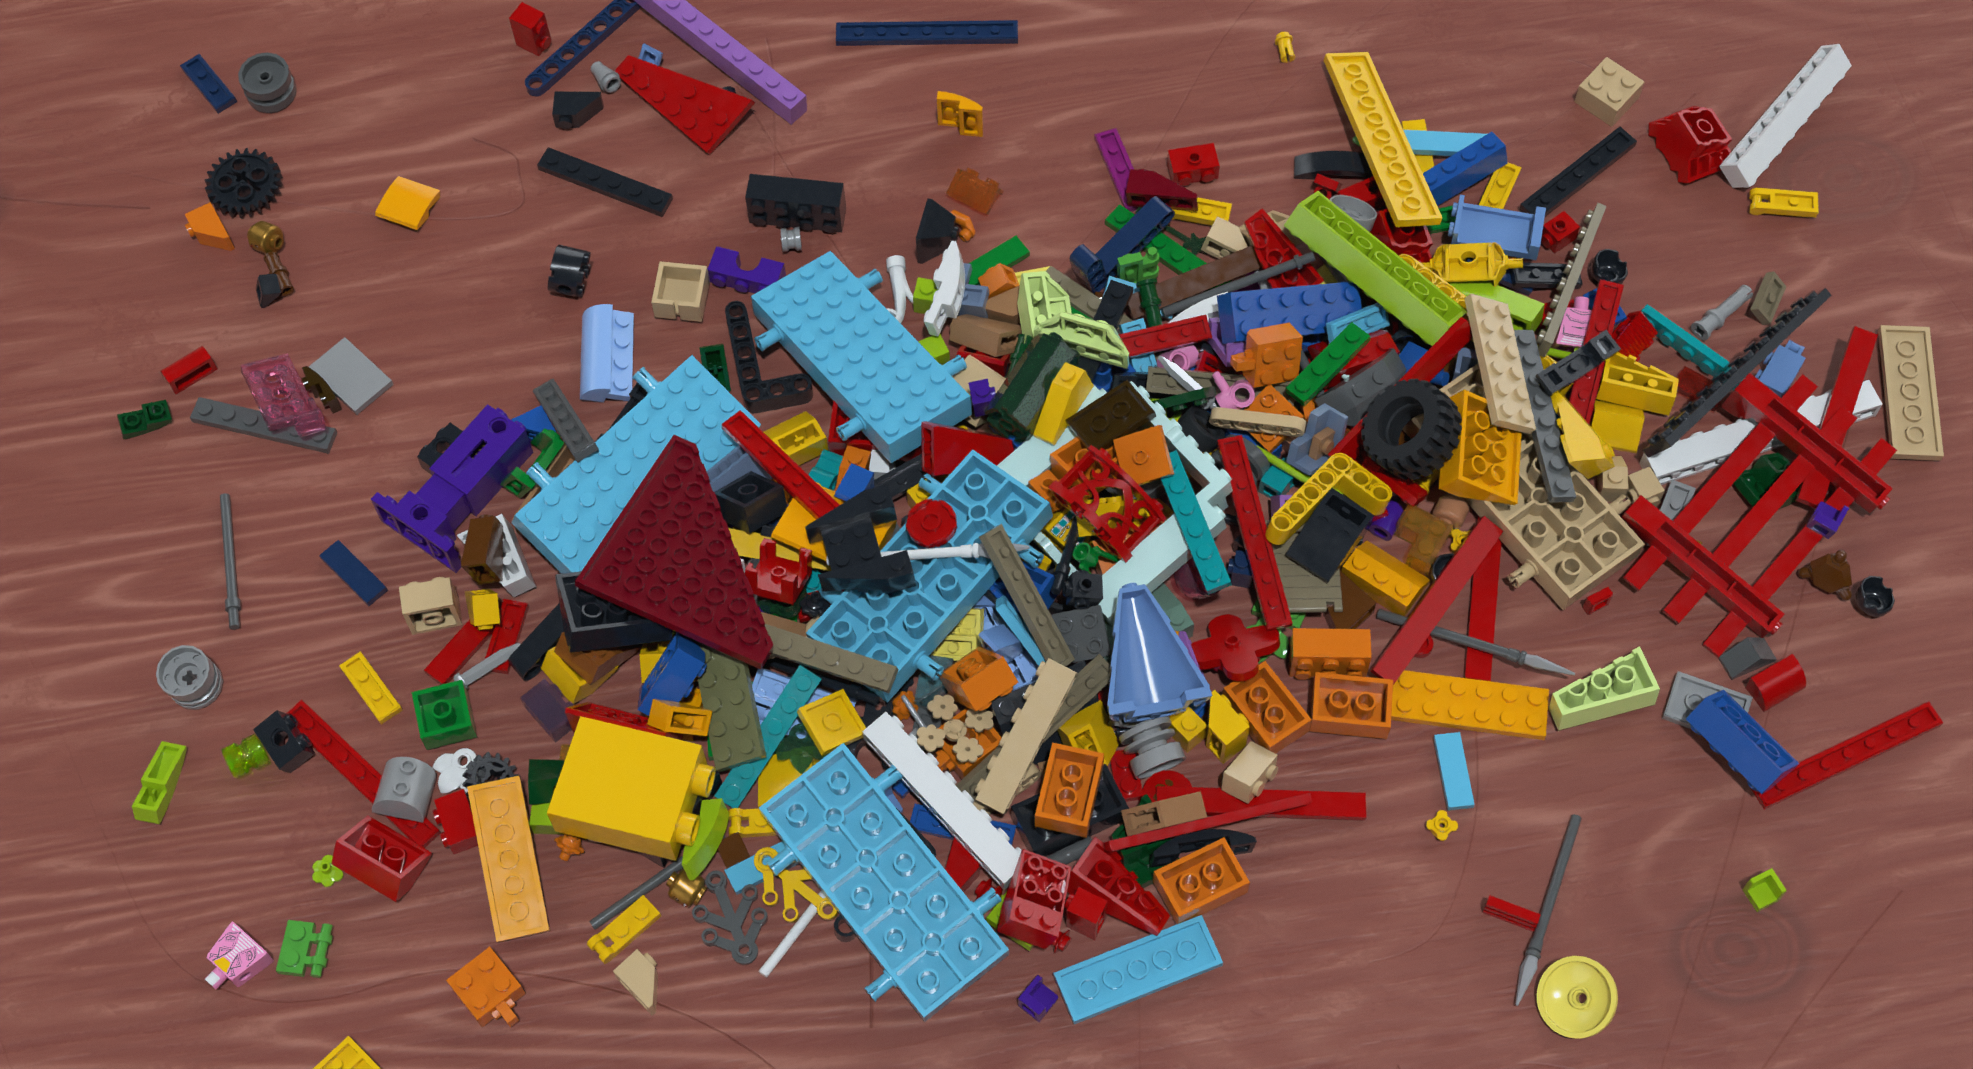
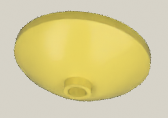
M1569 956L1557 960L1546 969L1539 981L1537 988L1539 1012L1545 1023L1562 1036L1575 1039L1592 1037L1609 1025L1617 1009L1618 993L1614 979L1603 965L1593 959L1583 956ZM1584 993L1586 995V1001L1584 1003H1581L1579 1001V996Z

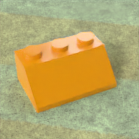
M1368 540L1358 546L1342 566V572L1376 603L1392 613L1402 616L1408 614L1431 582L1429 578Z

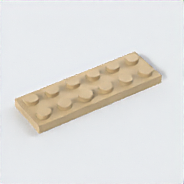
M1470 293L1464 299L1491 423L1495 426L1531 434L1536 430L1508 304Z
M1880 325L1878 335L1889 444L1897 449V452L1891 459L1941 461L1944 453L1930 327Z

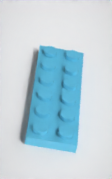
M1202 915L1161 930L1158 936L1151 934L1053 973V976L1073 1024H1077L1223 966V961Z

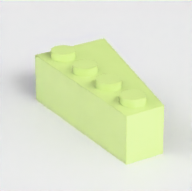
M1639 646L1632 650L1629 655L1621 656L1613 660V663L1605 668L1593 671L1590 676L1583 680L1578 679L1553 693L1549 711L1559 731L1655 705L1660 688Z

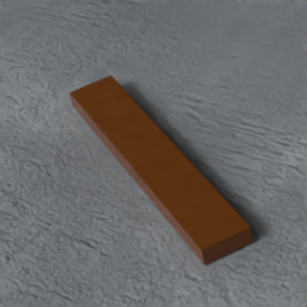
M1253 245L1156 284L1158 298L1162 301L1159 309L1262 268ZM1140 291L1132 294L1127 305L1133 320L1146 315L1145 310H1142L1140 307L1142 302Z

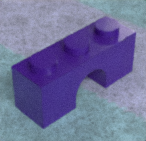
M717 246L708 266L711 283L719 287L735 288L739 292L757 293L786 276L784 263L762 257L755 269L750 271L740 269L739 252Z

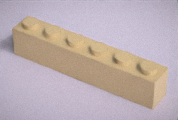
M1048 658L1047 662L1042 661L1035 673V675L1039 676L1035 685H1029L1023 696L1026 699L1023 708H1017L1012 717L1013 728L1010 733L1006 731L999 743L1002 749L999 755L992 756L987 766L990 772L986 780L981 778L975 789V793L978 794L976 800L1002 814L1007 813L1079 673Z

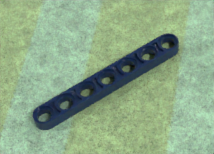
M613 0L527 76L525 85L529 95L537 97L547 92L636 13L641 6L636 2L628 3L626 0ZM615 10L622 11L619 17L610 15ZM597 25H606L603 31H596L594 29ZM587 38L590 40V43L587 45L579 44L581 39ZM566 53L574 54L572 59L565 60L562 58ZM550 67L558 68V71L554 74L546 72ZM535 81L542 83L539 88L530 87L531 83Z

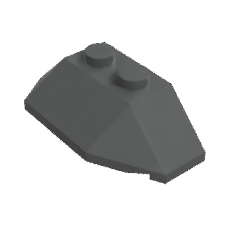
M1391 348L1313 401L1317 408L1325 403L1348 416L1347 426L1354 427L1368 413L1366 410L1369 405H1373L1376 401L1374 398L1379 393H1384V389L1389 385L1394 386L1406 374V367L1395 349Z

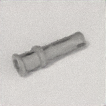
M1742 285L1717 308L1709 309L1700 321H1695L1691 325L1694 335L1700 340H1707L1715 329H1720L1724 325L1725 319L1753 297L1752 289L1747 285Z

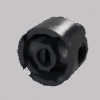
M558 244L551 262L550 270L552 272L548 278V291L582 298L585 284H583L584 278H588L591 264H589L591 252Z

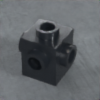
M1085 570L1072 572L1068 579L1064 581L1062 587V594L1066 597V605L1075 606L1076 609H1088L1090 606L1098 605L1103 600L1102 574H1089Z

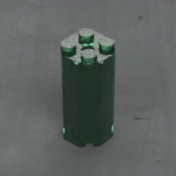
M1051 332L1049 335L1043 333L1035 336L985 409V415L989 414L987 418L988 424L1006 438L1010 434L1015 436L1014 441L1022 443L1030 440L1035 431L1052 381L1065 362L1076 367L1079 366L1078 360L1081 357L1079 352L1070 348L1063 341V338L1055 332Z

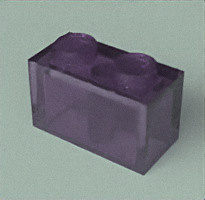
M543 679L521 696L520 699L524 708L556 743L572 730L566 717L565 709L574 704L571 701L566 703L561 698L563 693L555 683L550 685Z

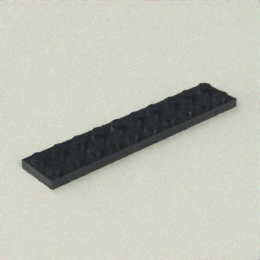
M1826 288L1817 293L1813 290L1804 298L1800 297L1790 305L1792 309L1788 313L1785 311L1774 320L1776 324L1773 327L1769 326L1762 331L1757 342L1753 341L1743 349L1745 353L1741 357L1737 356L1727 364L1729 368L1725 372H1719L1711 379L1713 383L1709 387L1705 386L1695 394L1697 399L1693 402H1687L1679 409L1681 414L1677 417L1673 416L1663 424L1665 429L1661 432L1657 431L1647 439L1649 444L1642 450L1649 458L1672 447L1832 295Z

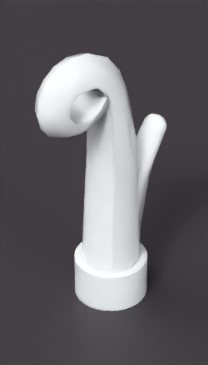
M894 255L886 259L887 272L890 274L895 310L886 309L901 323L905 316L906 297L913 304V294L906 280L905 258Z

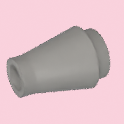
M600 61L592 64L590 70L603 91L611 93L620 87L621 80L617 72L603 65Z

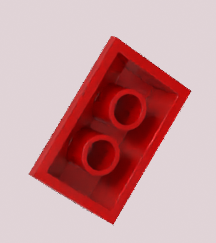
M1380 329L1370 333V341L1331 380L1328 387H1333L1343 381V374L1352 375L1391 348H1394L1399 355L1400 351L1389 332ZM1329 340L1308 346L1307 349L1313 360L1329 345Z
M367 815L336 840L331 864L397 902L413 887L429 861L432 852Z

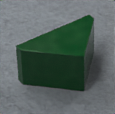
M724 344L699 347L702 365L727 391H731Z

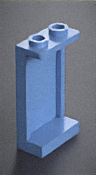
M1460 195L1459 202L1453 203L1451 217L1456 218L1455 223L1450 222L1448 236L1452 237L1451 244L1496 242L1501 246L1505 255L1537 260L1546 208L1536 207L1535 214L1464 203L1465 195Z

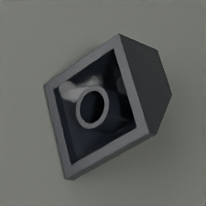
M927 198L916 235L917 262L920 264L944 253L951 241H957L960 227L956 226V216Z

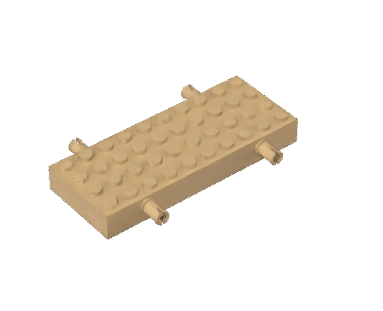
M1476 364L1439 390L1448 397L1465 389L1486 398L1479 364ZM1424 414L1415 416L1404 426L1403 431L1410 439L1414 438L1421 429ZM1522 432L1518 504L1509 505L1470 498L1465 499L1480 518L1486 516L1504 531L1499 539L1522 564L1520 568L1508 575L1510 583L1516 580L1513 586L1519 588L1524 582L1534 577L1560 608L1564 610L1638 557L1645 543L1619 516L1631 507L1630 500L1627 499L1623 502L1626 496L1621 494L1608 504L1587 479L1569 462L1568 466L1576 498L1573 502L1549 503L1532 433Z

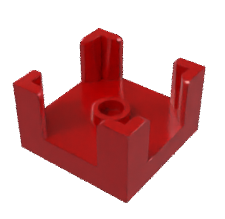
M764 538L760 544V561L754 569L753 563L749 562L745 569V575L748 577L754 595L793 605L812 574V550L800 548L799 562L776 556V541Z

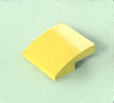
M971 608L930 654V658L958 661L977 647H981L978 634L983 631L984 609Z

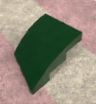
M1779 453L1761 455L1752 469L1745 470L1733 484L1754 507L1790 466L1791 462ZM1800 485L1779 509L1798 502L1795 500Z
M1147 794L1141 798L1138 806L1152 803ZM1124 823L1111 835L1112 840L1127 837ZM1171 838L1117 850V853L1122 858V864L1129 872L1133 871L1137 875L1138 879L1136 881L1142 888L1154 884V871L1166 866L1150 867L1149 862L1153 852L1171 840Z

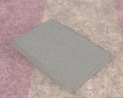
M345 337L309 366L327 382L334 395L356 415L394 385L388 376Z
M1678 671L1662 719L1691 729L1690 723L1686 718L1706 697L1725 690L1747 713L1749 712L1753 697Z

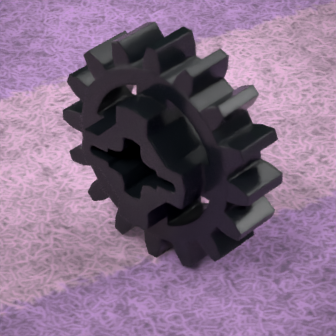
M486 752L483 758L477 755L473 761L468 763L466 766L468 770L462 775L467 780L463 782L462 786L468 787L485 783L487 780L490 782L489 780L496 778L500 780L520 775L513 774L516 766L512 765L509 767L507 765L509 762L508 757L502 761L500 760V753L491 758V754Z

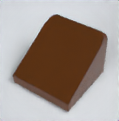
M739 832L722 839L717 849L726 869L750 857Z

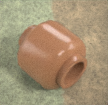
M1451 493L1445 494L1439 498L1432 517L1437 526L1444 531L1459 529L1463 526L1468 515L1469 506L1465 498Z

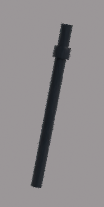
M1076 515L1074 516L1060 562L1056 564L1053 573L1055 578L1051 592L1055 595L1061 593L1063 583L1068 579L1071 570L1069 565L1079 537Z
M778 658L767 660L764 664L794 675L799 667ZM813 672L822 678L819 683L821 686L835 691L844 689L848 698L855 701L862 700L873 705L879 703V695L865 691L862 686L853 683L849 685Z

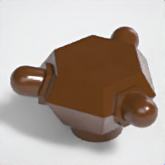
M1838 550L1834 554H1826L1809 562L1810 565L1808 567L1799 569V577L1812 579V583L1815 586L1832 594L1837 593L1845 601L1852 598V592L1850 591V586L1852 585L1850 564L1846 559L1847 553L1844 550Z

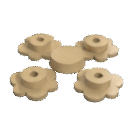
M935 695L934 699L928 702L927 709L933 712L932 715L935 719L942 718L949 721L944 724L943 729H936L934 725H928L927 728L920 727L917 730V744L924 746L926 751L933 752L937 747L941 748L944 746L943 739L946 737L950 741H957V744L953 746V751L957 753L956 758L958 761L976 762L977 757L983 754L984 749L981 745H978L977 739L971 738L969 740V738L965 737L967 727L974 728L976 732H982L983 729H991L994 725L992 720L993 713L986 711V709L983 711L969 709L966 712L967 718L964 724L960 720L952 719L953 713L958 709L957 705L954 704V698L950 695L943 697Z

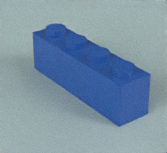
M1490 132L1424 172V178L1437 206L1508 163L1506 145L1493 132Z

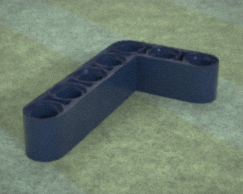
M1155 196L1096 254L1084 244L1079 245L1069 258L1076 279L1093 294H1095V291L1100 292L1106 286L1108 276L1115 277L1117 275V258L1126 254L1141 252L1169 224L1175 212Z

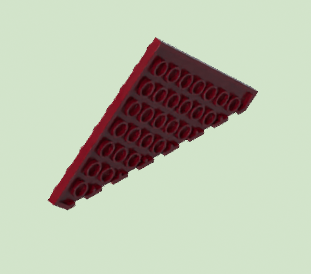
M673 435L575 580V586L756 668L762 669L773 651L772 639L766 630L759 606L757 607L753 590L742 568L743 564L732 542L731 533L720 511L721 507L710 485V479L705 466L701 462L697 445Z

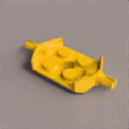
M1496 242L1445 244L1436 249L1430 262L1421 264L1446 282L1494 280V287H1496L1505 275L1506 270L1523 268V258L1508 259V255H1505L1501 246ZM1465 258L1474 259L1472 262L1463 261Z

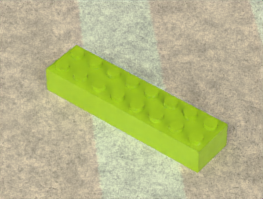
M1319 191L1300 202L1284 224L1294 237L1300 238L1308 245L1311 251L1322 256L1328 265L1338 269L1349 282L1359 286L1369 298L1375 299L1383 306L1386 312L1397 317L1406 328L1413 330L1428 345L1433 346L1460 317L1464 318L1467 314V311Z

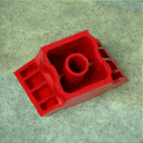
M1691 106L1649 122L1648 136L1656 137V148L1660 149L1670 165V170L1678 171V182L1690 183L1720 171L1721 168L1719 166L1731 153L1727 145L1732 141V138L1712 108Z
M1388 208L1376 211L1377 218L1372 231H1370L1372 235L1398 256L1407 254L1420 263L1430 262L1432 256L1429 249L1433 242L1426 225L1395 227Z

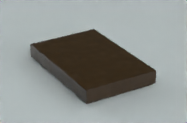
M1126 380L1065 421L1086 448L1092 445L1098 450L1100 448L1106 450L1114 445V439L1129 435L1155 418L1156 413L1133 385Z

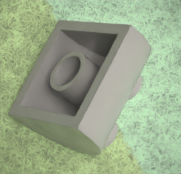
M395 757L388 760L375 796L372 812L424 823L436 782V772L430 765L415 758Z

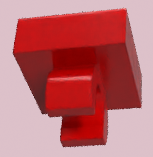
M1317 173L1314 183L1320 186L1315 188L1314 193L1326 190V197L1330 200L1333 196L1332 191L1338 193L1342 184Z

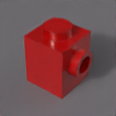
M1563 211L1543 225L1541 242L1555 254L1576 240L1580 226Z

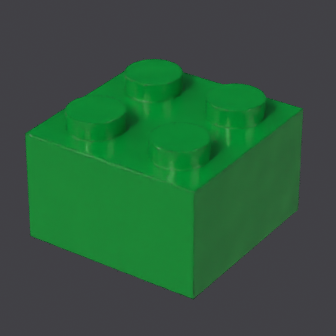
M463 680L411 692L420 739L426 750L477 737L469 694Z

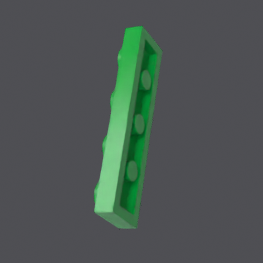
M1351 322L1286 387V393L1305 407L1370 341V335Z

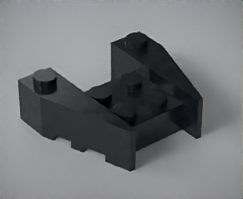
M888 484L860 492L805 526L810 544L824 541L832 571L818 574L822 591L842 592V590H858V592H868V590H882V593H893L916 586L907 550L882 557L873 526L897 520Z

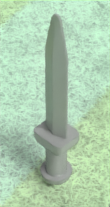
M1158 356V360L1166 371L1186 390L1190 392L1203 388L1177 364L1163 356ZM1215 396L1208 397L1209 403L1201 404L1200 406L1203 409L1210 408L1211 410L1220 407L1217 401H1215Z
M520 643L497 651L463 674L457 673L454 676V681L463 680L466 688L469 689V684L507 661L510 655L519 647Z

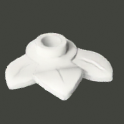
M462 748L454 754L445 753L437 758L433 768L441 773L438 780L440 793H450L459 787L464 789L466 793L468 792L467 787L462 786L467 778H464L462 775L468 770L466 767L468 763L477 756L474 751ZM466 756L468 762L466 765L462 766L460 760L462 757Z

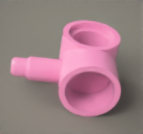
M1193 344L1177 347L1159 355L1171 362L1173 359L1175 364L1185 370L1193 368L1200 359L1198 358V350ZM1157 359V366L1164 367Z
M1217 371L1212 374L1216 385L1221 391L1215 396L1221 408L1240 410L1252 404L1255 398V388L1247 380H1238L1229 387L1220 372ZM1239 388H1246L1250 395L1246 399H1239L1235 392Z

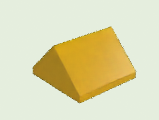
M1595 400L1590 426L1606 444H1610L1612 449L1637 453L1645 417L1642 409Z

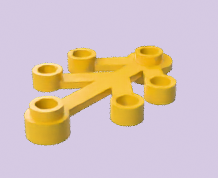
M765 847L755 854L754 865L759 872L763 873L764 893L762 900L767 906L773 907L778 903L779 896L774 891L773 870L768 865L763 864V859L765 857L774 858L778 853L773 848ZM785 868L777 875L782 879L785 906L782 914L788 923H794L799 918V911L795 907L794 890L817 907V913L823 920H832L838 915V911L828 898H822L802 882L813 880L805 869L788 871ZM768 894L775 895V900L773 902L766 901V896ZM826 906L833 907L831 914L827 915L823 912ZM789 910L796 912L795 917L792 919L786 917V913Z

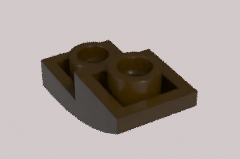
M308 366L302 367L305 377L301 379L306 391L312 390L315 398L320 397L323 406L329 405L333 414L341 411V407L327 382Z

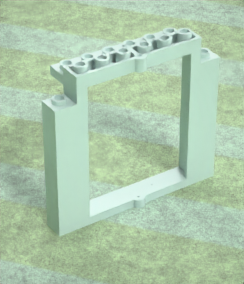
M1131 381L1130 383L1156 413V417L1144 424L1143 427L1147 429L1162 425L1169 453L1177 450L1184 469L1203 487L1195 496L1214 539L1227 528L1224 520L1226 515L1223 510L1228 507L1225 497L1233 491L1230 483L1232 478L1223 468L1220 471L1214 465V459L1207 452L1202 453L1197 448L1199 445L1191 435L1187 437L1181 431L1182 427L1174 418L1169 420L1164 415L1166 414L1164 408L1158 402L1153 403L1149 399L1150 395L1141 385L1137 387ZM1094 385L1078 411L1107 392L1103 388L1098 390ZM1068 426L1055 445L1032 435L997 466L1029 488L1028 481L1051 469L1050 454L1077 436ZM1175 513L1131 552L1133 556L1126 563L1120 560L1102 575L1103 600L1098 605H1101L1103 617L1111 626L1114 624L1118 591L1123 585L1129 583L1145 584L1149 591L1152 592L1192 558ZM1040 531L1032 541L1048 558L1053 560L1052 563L1056 566L1060 562L1062 554ZM1071 563L1069 565L1071 568L1069 576L1072 572L1077 571Z

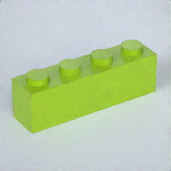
M1489 281L1448 282L1465 296L1471 293L1508 304L1514 330L1535 331L1542 322L1545 304L1499 285L1494 287V283Z

